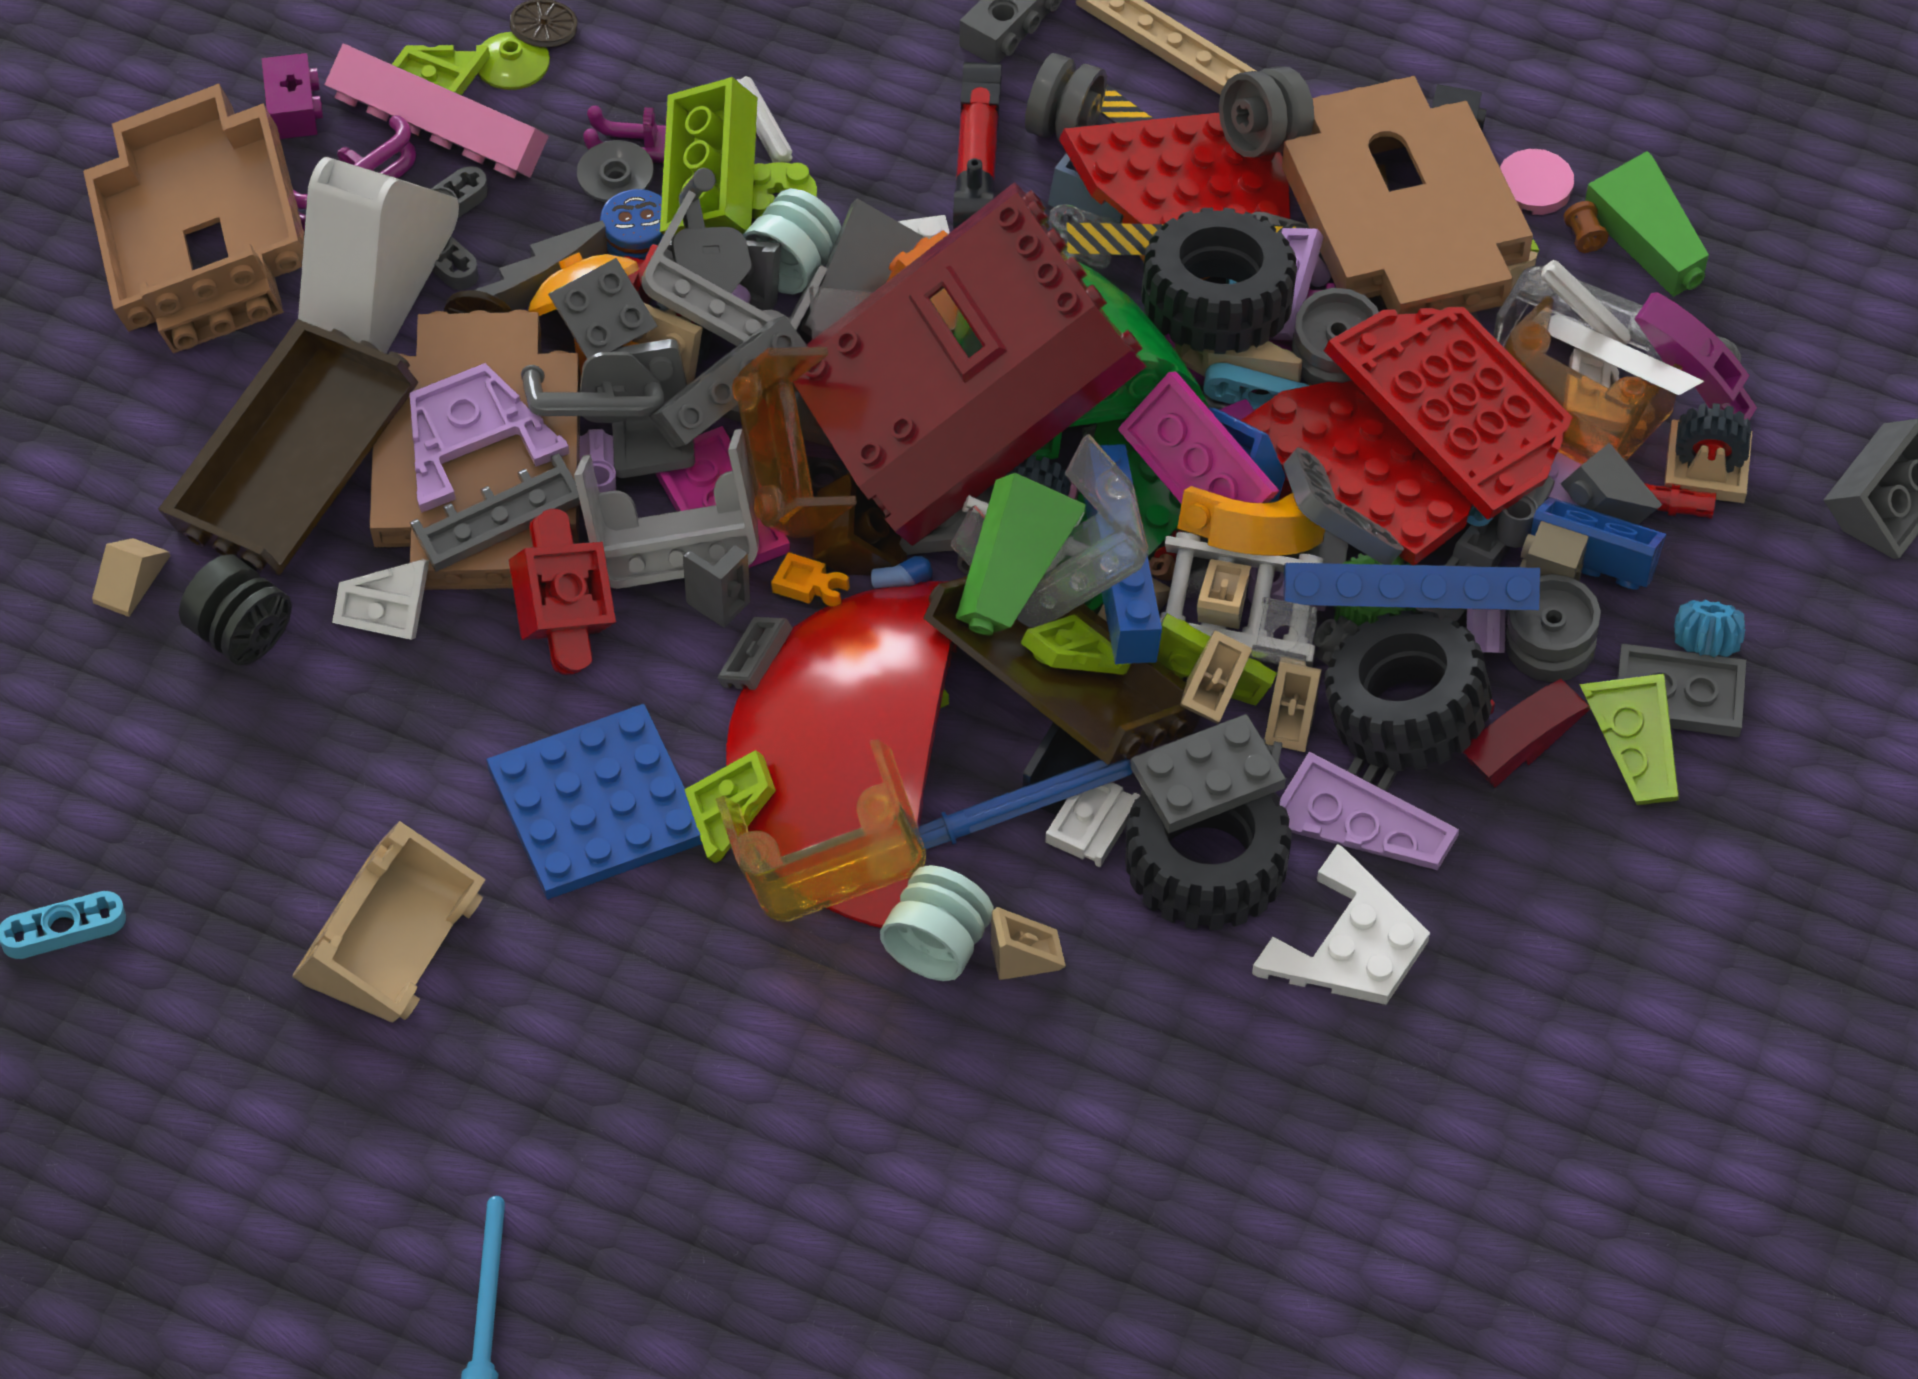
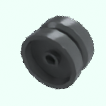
M1051 53L1041 66L1031 89L1025 113L1026 131L1043 138H1049L1056 133L1058 143H1060L1059 137L1064 128L1096 125L1107 87L1105 69L1090 64H1082L1076 69L1074 59L1057 53Z
M1277 66L1261 71L1238 73L1227 80L1221 91L1219 102L1220 124L1228 143L1234 151L1243 157L1255 158L1269 155L1273 152H1283L1284 141L1300 136H1309L1312 133L1315 118L1313 99L1309 87L1300 73L1290 67Z
M1329 288L1314 293L1301 305L1296 314L1291 352L1303 360L1301 377L1308 384L1352 381L1323 350L1330 339L1379 312L1377 307L1365 295L1351 289Z
M1555 574L1540 576L1539 610H1509L1505 647L1510 661L1520 672L1535 680L1555 682L1559 679L1563 681L1570 680L1584 672L1594 659L1601 610L1596 596L1585 584L1571 577Z

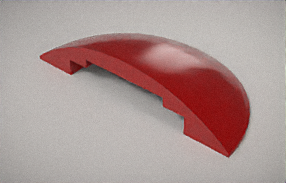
M949 581L919 582L913 586L876 588L842 599L841 603L837 606H827L815 612L793 627L756 690H749L747 685L744 686L736 701L729 724L726 744V766L756 750L764 756L776 790L745 829L748 838L762 858L792 887L822 907L846 918L878 928H882L892 909L900 902V895L908 886V881L915 869L916 840L923 809V794L947 671L951 664L952 654L957 651L955 643L923 618L930 605L929 596L940 583Z

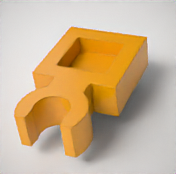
M789 552L771 581L773 593L808 604L811 603L816 595L821 597L825 604L832 607L841 603L840 593L832 589L840 588L848 591L850 588L847 575L840 572L827 574L825 563Z

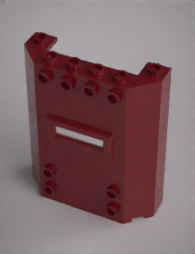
M1015 182L807 344L809 349L792 361L786 371L860 490L868 499L872 498L886 515L885 520L912 546L961 510L968 495L974 498L979 496L992 486L997 479L1002 478L1146 367L1137 354L1143 349L1138 340L1128 329L1121 333L1109 320L1102 309L1107 304L1106 300L1093 284L1089 287L1085 285L1082 279L1087 276V273L1074 256L1067 259L1063 251L1068 246L1054 228L1048 231L1047 228L1050 226L1046 221L1049 218L1044 212L1046 207L1033 190L1026 194ZM944 288L983 346L970 358L930 300Z

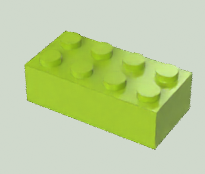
M733 77L668 95L660 232L663 235L680 207V192L700 168H708L715 175L714 187L709 191H703L699 197L705 228L731 227L743 235L751 226L758 97ZM683 219L674 235L684 229Z

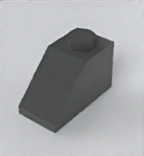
M1610 442L1560 483L1579 506L1637 525L1662 505Z

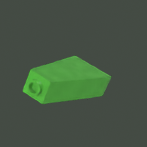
M1648 151L1588 184L1585 201L1593 202L1598 209L1597 219L1600 225L1605 227L1608 234L1666 291L1675 297L1687 289L1692 290L1700 285L1705 277L1709 254L1656 161Z
M1017 473L997 479L956 619L968 623L971 631L987 636L1011 628L1082 516L1086 504Z

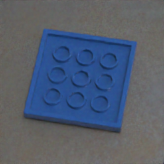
M645 704L486 759L490 775L547 900L702 844L701 834L696 826L684 790L685 788Z

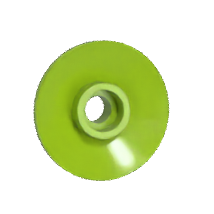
M512 32L494 35L481 44L489 47L490 57L478 72V76L488 85L498 89L518 90L537 83L546 74L550 65L547 47H537L524 43Z

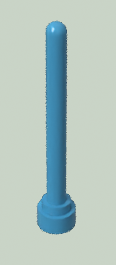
M492 1196L487 1201L472 1361L468 1362L467 1368L462 1371L461 1379L499 1378L494 1364L491 1363L505 1211V1202L500 1196Z

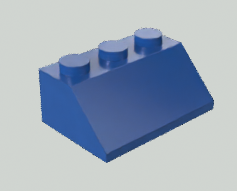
M1549 497L1535 511L1531 535L1535 536L1540 522L1544 521L1589 536L1582 573L1594 577H1599L1603 573L1615 577L1617 584L1630 589H1639L1640 586L1647 587L1650 584L1667 535Z

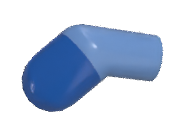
M913 556L894 567L873 569L871 581L875 589L913 586L919 582L929 581L933 570L928 559L922 556Z

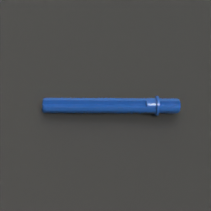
M1100 759L946 815L944 811L941 813V818L919 825L916 852H922L949 841L954 845L957 838L1130 776L1132 774L1130 760L1124 759L1107 765Z

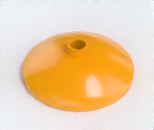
M580 252L558 262L561 270L552 274L541 284L531 300L528 312H538L540 316L557 309L548 295L550 292L615 258L618 259L627 276L638 271L639 267L636 261L627 257L603 254L582 259Z

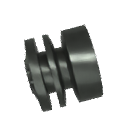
M222 555L204 566L189 583L180 601L179 617L185 627L206 642H211V646L222 653L228 660L238 666L249 665L263 657L282 636L290 620L292 604L287 594L265 578H260L259 573L234 555Z

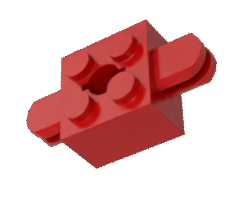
M551 508L543 511L530 522L529 530L532 547L524 548L510 558L509 566L521 640L547 638L553 669L562 675H573L586 668L592 662L589 634L602 632L616 623L603 542L574 544L569 516L559 509Z

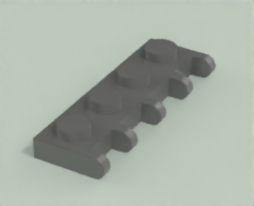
M557 453L551 456L553 469L534 478H531L527 470L523 469L517 472L521 484L495 496L489 486L480 489L484 501L457 513L451 503L443 506L447 518L423 529L418 519L411 521L410 526L435 572L529 529L530 522L545 510L552 508L565 512L580 505L576 482L560 454Z

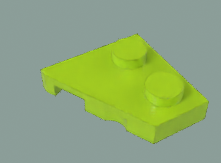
M1076 615L1027 629L1021 641V644L1033 653L1036 660L1054 668L1123 675L1127 673L1131 665L1115 664L1111 642Z

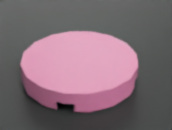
M1541 149L1517 151L1505 158L1500 166L1521 212L1522 208L1531 210L1532 215L1556 212L1568 203L1573 192L1574 174L1569 164L1559 155Z

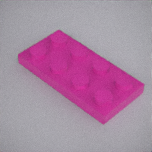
M1168 372L1118 428L1119 432L1181 504L1184 490L1190 486L1230 499L1250 503H1269L1279 492L1278 488L1177 372Z
M723 426L694 438L696 462L692 467L655 473L677 512L716 505L714 497L716 481L722 474L733 471L728 452L731 440ZM755 482L759 549L755 560L749 565V568L790 552V542Z

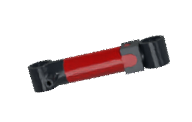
M963 63L953 229L961 225L993 200L1001 94V63Z

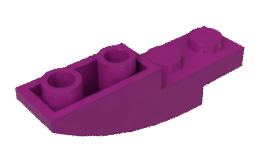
M1658 292L1651 293L1635 317V321L1662 361L1704 381L1695 386L1709 409L1713 408V403L1720 404V409L1725 410L1728 405L1734 408L1733 414L1741 411L1744 413V419L1748 418L1750 420L1757 407L1743 388L1750 375L1738 359L1696 317Z

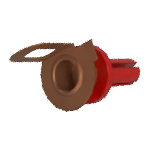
M1174 531L1171 537H1176L1177 531ZM1166 547L1158 548L1154 557L1149 560L1151 574L1161 580H1172L1177 553L1166 552Z

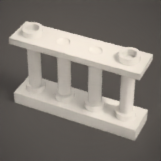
M1177 532L1176 537L1166 536V552L1177 553L1166 612L1161 613L1160 621H1162L1167 613L1185 621L1186 617L1182 616L1193 557L1258 568L1248 626L1243 627L1242 632L1226 630L1224 626L1201 623V625L1188 624L1210 637L1216 630L1253 648L1249 656L1250 658L1278 663L1283 661L1313 667L1315 645H1309L1308 639L1305 638L1310 606L1294 605L1289 633L1284 635L1283 640L1267 637V631L1264 630L1275 571L1284 573V563H1323V558L1311 554H1299L1298 559L1284 556L1244 554L1207 545L1208 543L1200 542V536L1192 533Z

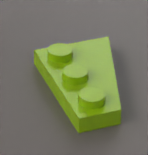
M1167 613L1161 621L1162 633L1157 661L1183 680L1184 677H1189L1210 636L1190 626L1186 621L1177 619ZM1248 658L1231 698L1256 706L1272 686L1277 672L1267 668L1255 659Z
M1664 674L1579 684L1636 804L1643 805L1679 800Z

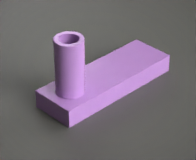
M1282 229V234L1289 241V245L1295 252L1297 273L1290 318L1273 338L1269 336V340H1292L1296 314L1306 300L1310 283L1315 287H1321L1327 284L1331 278L1326 264L1318 256L1324 238L1318 229Z

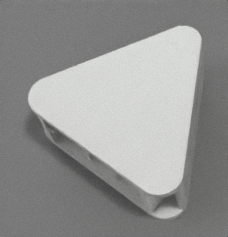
M322 158L316 165L308 186L298 319L330 332L333 329H337L355 342L360 343L361 340L368 341L379 351L387 353L434 268V263L439 259L440 253H442L454 231L459 212L457 198L336 159Z

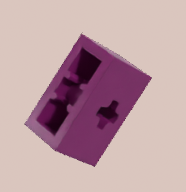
M307 53L262 58L266 107L277 126L280 139L318 135L316 119L323 118L320 95L313 96V91L320 90L317 68L309 67Z

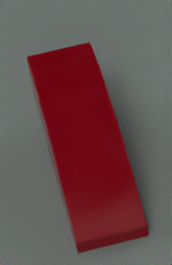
M1559 679L1524 699L1496 719L1476 739L1473 738L1470 741L1471 745L1462 753L1466 760L1496 788L1524 761L1530 765L1591 708L1562 679Z

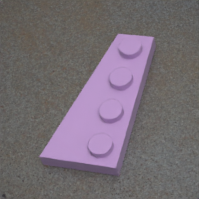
M1311 752L1307 754L1280 798V806L1282 805L1286 808L1290 818L1289 828L1292 830L1291 833L1435 870L1439 869L1459 836V829Z

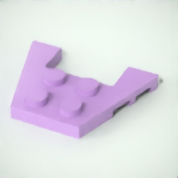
M486 363L410 392L417 501L421 513L456 499L454 490L441 464L516 434L521 436L535 467L550 462L551 456L557 453L561 457L569 454L567 442L548 428L541 416L532 413L520 401L519 395Z

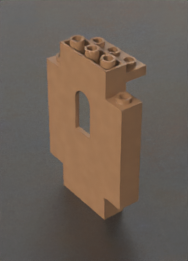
M1415 76L1312 98L1315 117L1312 133L1309 136H1300L1284 141L1282 169L1309 228L1318 229L1324 236L1320 252L1336 288L1351 289L1365 295L1367 298L1381 295L1387 309H1396L1397 314H1417L1420 308L1443 310L1447 307H1464L1469 313L1509 304L1513 277L1507 266L1529 261L1533 234L1468 102L1462 101L1445 104L1430 109ZM1406 147L1423 184L1389 192L1372 154Z
M216 84L112 123L119 158L89 168L83 172L113 309L128 332L156 322L159 333L174 354L284 313L275 277L293 272L302 267L304 231L278 129L264 103L235 114L233 106L220 84ZM220 222L228 257L194 270L186 235Z
M477 310L459 314H449L444 311L418 314L416 356L399 354L409 362L410 367L408 369L419 382L413 391L486 363L519 395L520 401L527 407L521 371L528 365L539 366L544 371L545 378L541 383L543 392H580L581 371L578 353L552 351L549 354H542L541 327L538 312L513 310L509 313H489ZM409 396L373 445L370 531L374 547H410V563L423 559L429 560L410 526L411 521L418 519L424 529L447 518L443 506L451 503L457 513L484 501L480 489L489 486L495 496L521 484L517 472L526 469L530 477L534 478L553 469L552 461L535 467L521 436L518 434L441 464L454 490L456 499L421 513L417 501L415 453ZM541 416L544 424L567 442L569 454L563 456L562 459L575 480L574 474L579 465L580 416ZM578 505L565 511L570 519L574 543H579ZM527 529L437 572H435L429 561L424 590L513 588L509 559L524 548L532 547L530 530Z

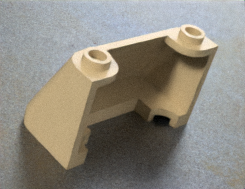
M399 821L367 858L292 977L306 987L393 1023L399 1017L406 1020L420 1000V998L414 995L417 989L416 983L453 924L462 915L470 918L483 899L478 894V891L486 879Z

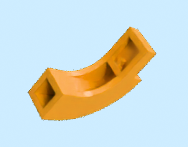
M1193 486L1184 490L1177 527L1178 529L1208 538L1207 545L1244 554L1267 556L1291 555L1311 550L1323 542L1325 533L1324 528L1308 519L1299 510L1293 492L1276 502L1250 503L1230 499Z

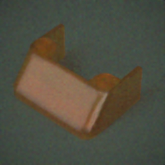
M1547 295L1512 330L1504 348L1573 417L1558 452L1580 464H1584L1610 442L1626 461L1670 416L1674 409L1677 394L1657 385H1652L1638 377H1623L1617 380L1610 388H1607L1547 356L1545 353L1548 351L1551 342V335L1548 330L1554 301L1553 298ZM1676 363L1672 366L1682 371V366Z
M827 347L767 348L739 372L732 386L733 396L738 401L755 493V515L764 526L792 538L811 537L856 505L855 496L814 497L793 388L794 381L828 356Z

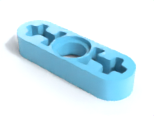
M1229 363L1210 365L1205 371L1204 392L1208 397L1228 404H1234L1247 399L1254 410L1281 391L1309 386L1304 383ZM1261 389L1268 391L1269 394L1260 395L1251 391Z
M100 891L15 914L6 918L0 924V944L7 956L14 959H23L101 938L118 932L124 926L126 921L125 909L121 898L117 894L110 891ZM108 908L110 917L101 918L100 910ZM83 913L86 914V919L88 922V924L83 925L80 917V914ZM68 917L74 920L73 926L66 932L58 933L50 929L52 923L58 918ZM36 926H42L45 936L39 937ZM23 931L24 940L16 942L14 933Z

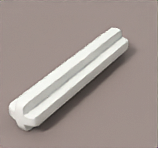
M747 76L742 79H736L758 97L756 133L772 162H791L792 149L753 80Z
M1552 260L1542 268L1541 279L1596 332L1624 345L1629 343L1631 332L1558 261Z

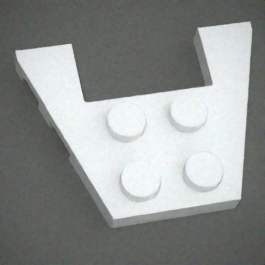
M1337 844L1318 871L1317 881L1351 898V903L1313 957L1272 937L1253 964L1252 974L1268 979L1269 975L1290 979L1289 984L1305 987L1307 983L1332 988L1331 993L1386 1005L1429 942L1430 932L1352 855Z

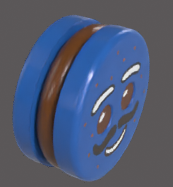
M632 189L614 195L605 203L601 211L600 221L603 220L605 224L607 251L611 255L621 257L626 255L645 260L651 245H659L663 234L660 232L662 203L660 195L648 190Z

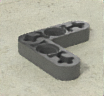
M463 167L431 188V190L456 197L459 203V218L487 197L486 174L477 167ZM451 236L445 246L446 248L440 253L439 259L434 263L432 272L453 289H468L479 278L477 261L467 249ZM453 264H454V266L457 267L459 270H457V271L454 272V270H453Z
M1299 447L1293 451L1284 462V469L1299 510L1320 527L1384 565H1392L1402 553L1404 547L1395 539L1391 532L1337 500L1323 464L1314 455Z

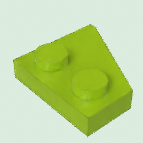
M406 45L392 65L462 95L487 62L490 53L489 47L485 45H476V51H455L454 45H438L436 47Z
M756 750L684 789L696 826L701 834L700 838L707 858L714 863L720 861L776 791L765 758Z

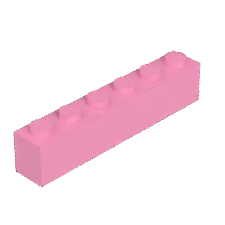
M344 43L324 84L337 91L335 99L352 107H356L358 101L368 105L366 113L386 122L389 115L401 116L410 125L411 133L419 136L421 129L431 133L429 141L451 150L453 144L464 148L461 155L480 164H483L485 158L496 162L494 170L514 179L517 172L529 178L531 177L549 137L532 126Z

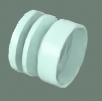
M790 188L778 194L762 216L755 220L743 236L746 241L781 243L778 291L793 295L802 292L819 267L827 264L842 227L831 209L820 199L803 190Z
M932 865L919 867L912 874L908 881V886L901 893L900 902L892 909L882 926L880 940L886 951L897 962L912 972L934 980H955L963 972L972 956L974 944L982 938L984 929L991 922L994 907L988 895L977 884L962 874L944 867Z

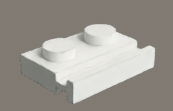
M1111 782L1067 798L1047 830L1045 842L1081 859L1085 857L1095 861L1096 866L1101 867L1130 819V809L1134 800L1139 798L1140 795L1137 793L1133 795L1123 791V787Z

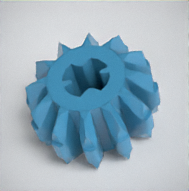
M1706 599L1703 602L1689 601L1686 604L1680 605L1679 612L1676 615L1674 624L1675 643L1680 647H1684L1687 652H1696L1700 656H1730L1740 651L1741 643L1744 641V614L1739 610H1735L1732 605H1723L1719 601L1709 602Z

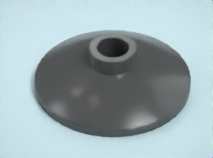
M622 140L607 141L595 145L581 157L577 166V179L581 189L591 198L601 202H607L614 195L626 190H646L654 175L653 162L646 150L635 143Z

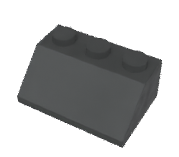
M1918 419L1884 423L1823 500L1844 532L1893 559L1900 558L1918 535Z

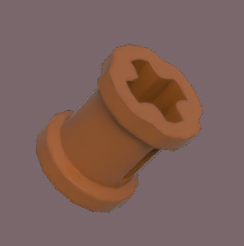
M1590 201L1575 203L1563 215L1565 224L1572 228L1576 237V249L1582 253L1599 250L1608 242L1609 237L1607 229L1602 227L1597 219L1598 209L1596 205Z

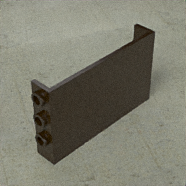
M297 319L158 510L178 532L184 534L193 544L204 548L206 544L210 545L221 556L234 555L258 573H261L264 569L280 576L410 396V392L419 383L408 369L410 367L409 362L396 352L390 351L389 354L379 351L368 341L361 340L360 343L355 342L337 329H333L330 332Z
M1046 574L1040 580L1011 628L995 632L990 636L975 633L969 629L968 623L956 619L968 575L946 583H940L929 596L930 605L924 615V620L1107 765L1124 759H1131L1137 754L1154 750L1161 745L1180 740L1182 737L1193 733L1201 716L1180 706L1186 682L1160 662L1132 663L1127 673L1123 675L1054 668L1036 660L1033 653L1021 644L1027 629L1071 615H1076L1111 642L1107 621Z

